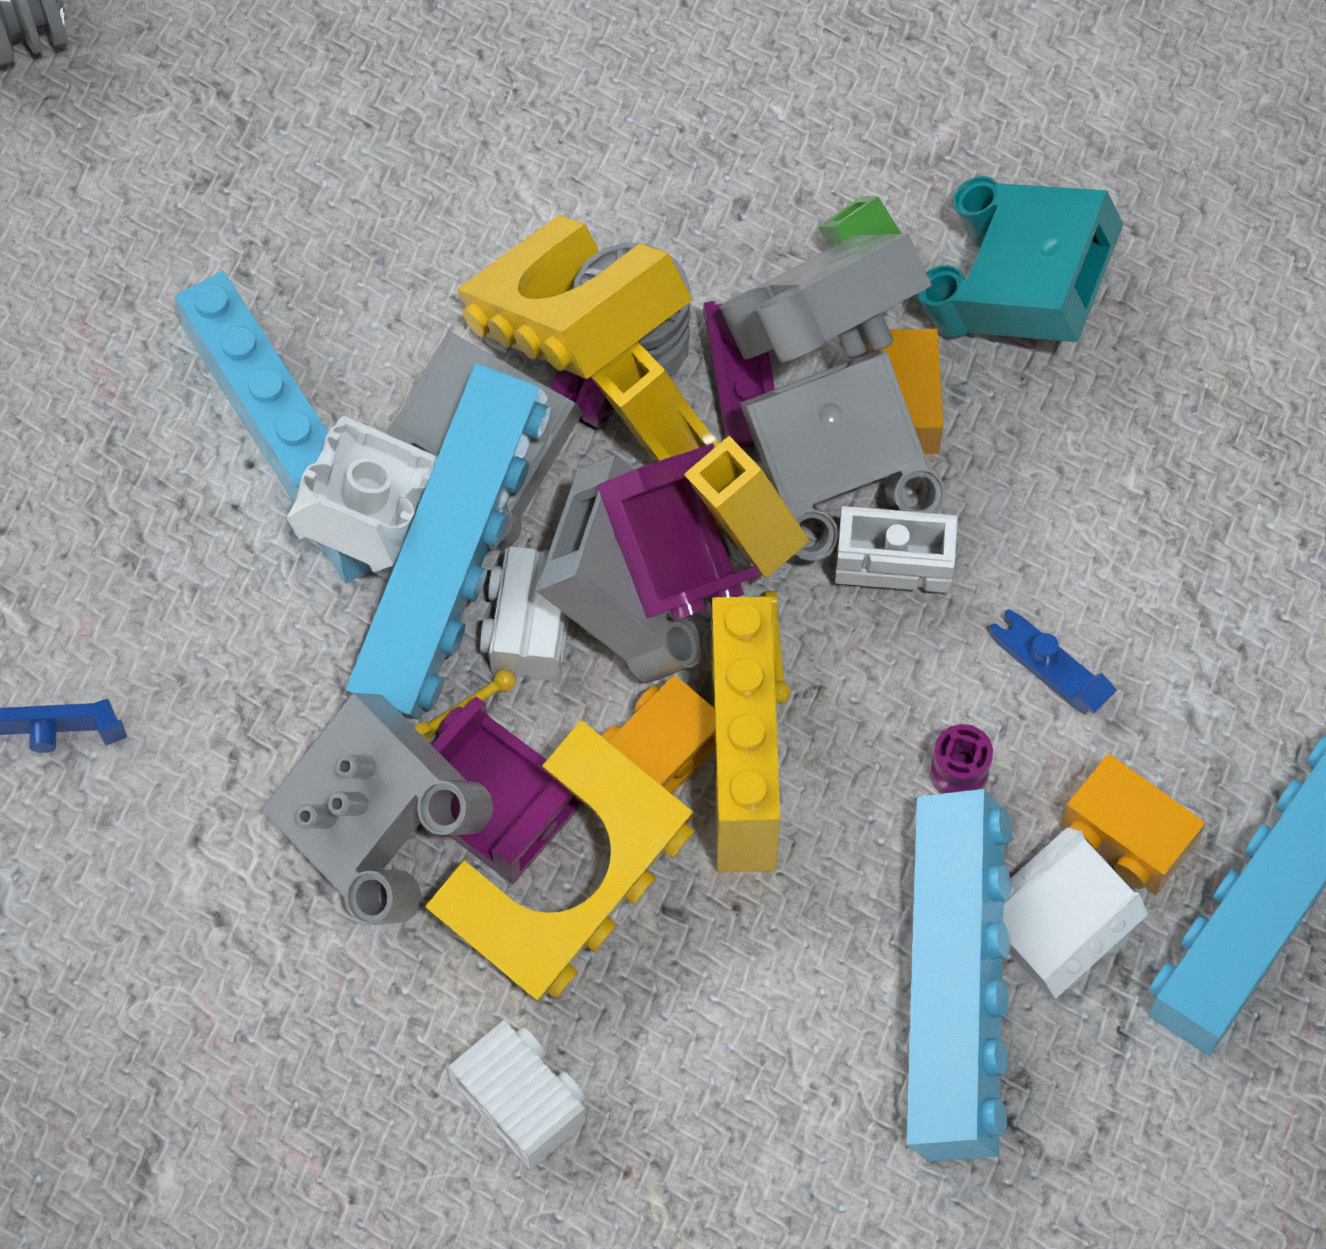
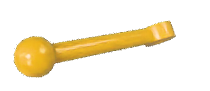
M774 590L765 591V597L772 596L776 703L782 704L786 703L791 697V689L784 680L777 591Z
M499 670L491 683L430 722L424 721L414 728L428 741L440 729L446 717L456 707L461 706L465 708L476 696L484 701L498 691H511L516 683L515 675L510 670Z

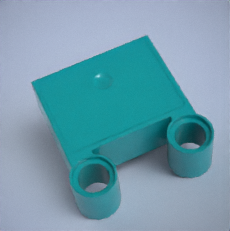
M976 176L966 180L954 193L953 205L970 238L980 247L968 279L964 278L959 269L951 265H939L926 272L932 286L918 293L917 297L935 329H938L942 336L948 338L960 337L967 333L1078 342L1124 225L1108 191L1001 184L988 176Z

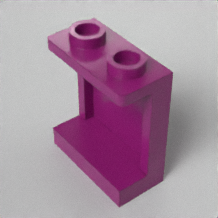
M713 443L636 468L597 485L647 619L669 610L673 621L707 609L704 597L708 596L712 607V598L742 596L744 592L740 583L760 576L757 565L739 572H735L732 569L713 516L684 475V473L715 448Z
M476 696L465 708L458 706L446 717L439 730L440 736L432 746L467 781L478 782L486 787L492 797L493 813L490 822L482 831L471 835L448 836L514 885L584 803L544 770L542 766L547 759L493 720L487 714L486 703ZM455 795L451 801L450 809L456 821L460 814L461 806L458 797Z

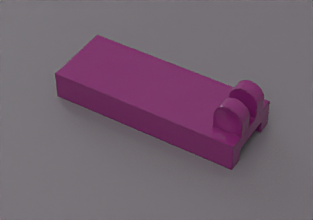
M715 301L704 302L703 314L724 439L730 436L742 449L756 447L740 403L775 390L769 352L750 359H743L719 308L722 304L715 305Z

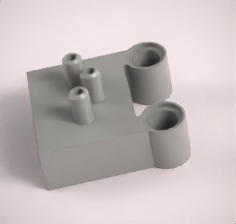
M909 234L855 235L771 280L733 297L719 308L743 359H750L774 349L779 361L787 362L817 349L836 336L839 337L847 357L855 358L867 351L869 343L875 351L891 346L893 338L882 316V312L932 285Z
M448 330L387 435L438 457L475 363L539 386L548 396L545 405L551 407V413L541 438L535 439L532 437L524 459L528 460L530 464L524 484L518 493L510 492L503 512L508 515L504 535L496 548L490 545L488 548L491 551H503L518 540L522 530L521 517L583 411L573 401Z
M871 352L740 403L766 476L798 524L807 518H817L822 525V535L819 541L811 547L801 548L796 553L801 559L808 561L824 559L832 553L839 537L838 528L833 518L813 506V504L883 477L889 476L885 486L886 498L891 507L897 511L936 514L943 506L946 496L945 485L941 478L929 469L887 352ZM921 476L927 483V496L919 505L907 506L902 495L904 485L913 477Z
M614 454L577 470L536 592L626 660L630 671L638 679L644 682H652L692 668L698 664L702 657L703 646L697 628L691 621L685 618L673 621V618L667 620L668 611L648 619L646 618L597 487L598 484L634 470L617 454ZM717 528L730 561V545L726 536Z
M353 693L261 810L345 897L347 910L353 919L361 924L380 925L408 921L416 914L420 906L421 892L415 878L406 871L384 869L420 823L433 834H475L482 831L490 822L493 813V802L486 787L478 782L467 781L383 695ZM455 795L458 797L461 806L460 814L456 821L450 809L451 801ZM382 885L385 887L388 896L384 909L379 901V891Z

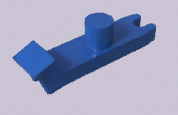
M1008 609L1004 614V622L1011 627L1010 629H1003L996 623L991 624L989 635L993 640L1079 712L1085 713L1090 710L1094 714L1117 691L1103 673L1093 675L1059 647L1058 640L1054 635L1042 633L1014 611Z
M109 699L87 704L0 708V735L30 734L29 748L34 752L47 753L56 749L57 732L98 730L105 746L127 737L121 719H117Z

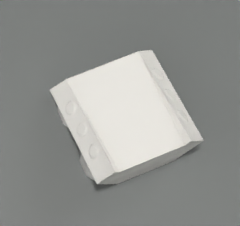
M343 416L339 418L336 425L327 434L323 450L316 463L309 465L303 473L297 499L287 516V520L299 540L307 537L370 565L373 573L393 566L401 551L438 457Z
M1067 827L1010 879L1011 893L1009 899L1004 901L1003 922L1008 929L1010 938L1009 953L1051 999L1055 1000L1065 990L1071 989L1081 981L1085 972L1107 953L1116 952L1126 944L1131 930L1148 916V912L1140 894L1134 892L1085 840L1083 833Z

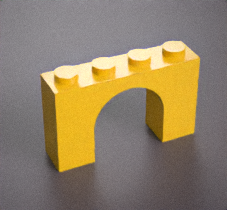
M562 215L553 218L457 288L466 306L462 310L463 317L478 336L492 338L505 348L513 347L524 352L531 359H541L550 363L559 371L566 370L585 379L591 377L693 299L670 254L642 243L635 246L586 283L574 288V280L585 261L598 253L599 249L585 223Z
M638 342L591 376L638 443L655 462L712 443L714 444L715 448L684 473V475L709 509L717 528L722 531L753 566L757 565L758 571L765 578L769 577L810 542L763 470L730 436L721 443L718 442L687 403L665 369Z
M772 596L712 598L710 656L712 706L715 708L716 730L715 826L717 872L776 871L780 831V795Z
M582 720L578 722L542 767L550 776L592 809L607 829L611 846L610 863L606 876L597 891L585 902L574 908L560 912H538L525 908L513 901L463 860L425 906L539 1002L547 994H550L556 1000L561 996L579 973L572 966L573 962L586 947L590 948L594 953L598 951L618 926L611 919V916L625 900L634 906L657 879L649 871L659 858L665 853L673 859L695 833L688 826V823L694 817L693 811Z

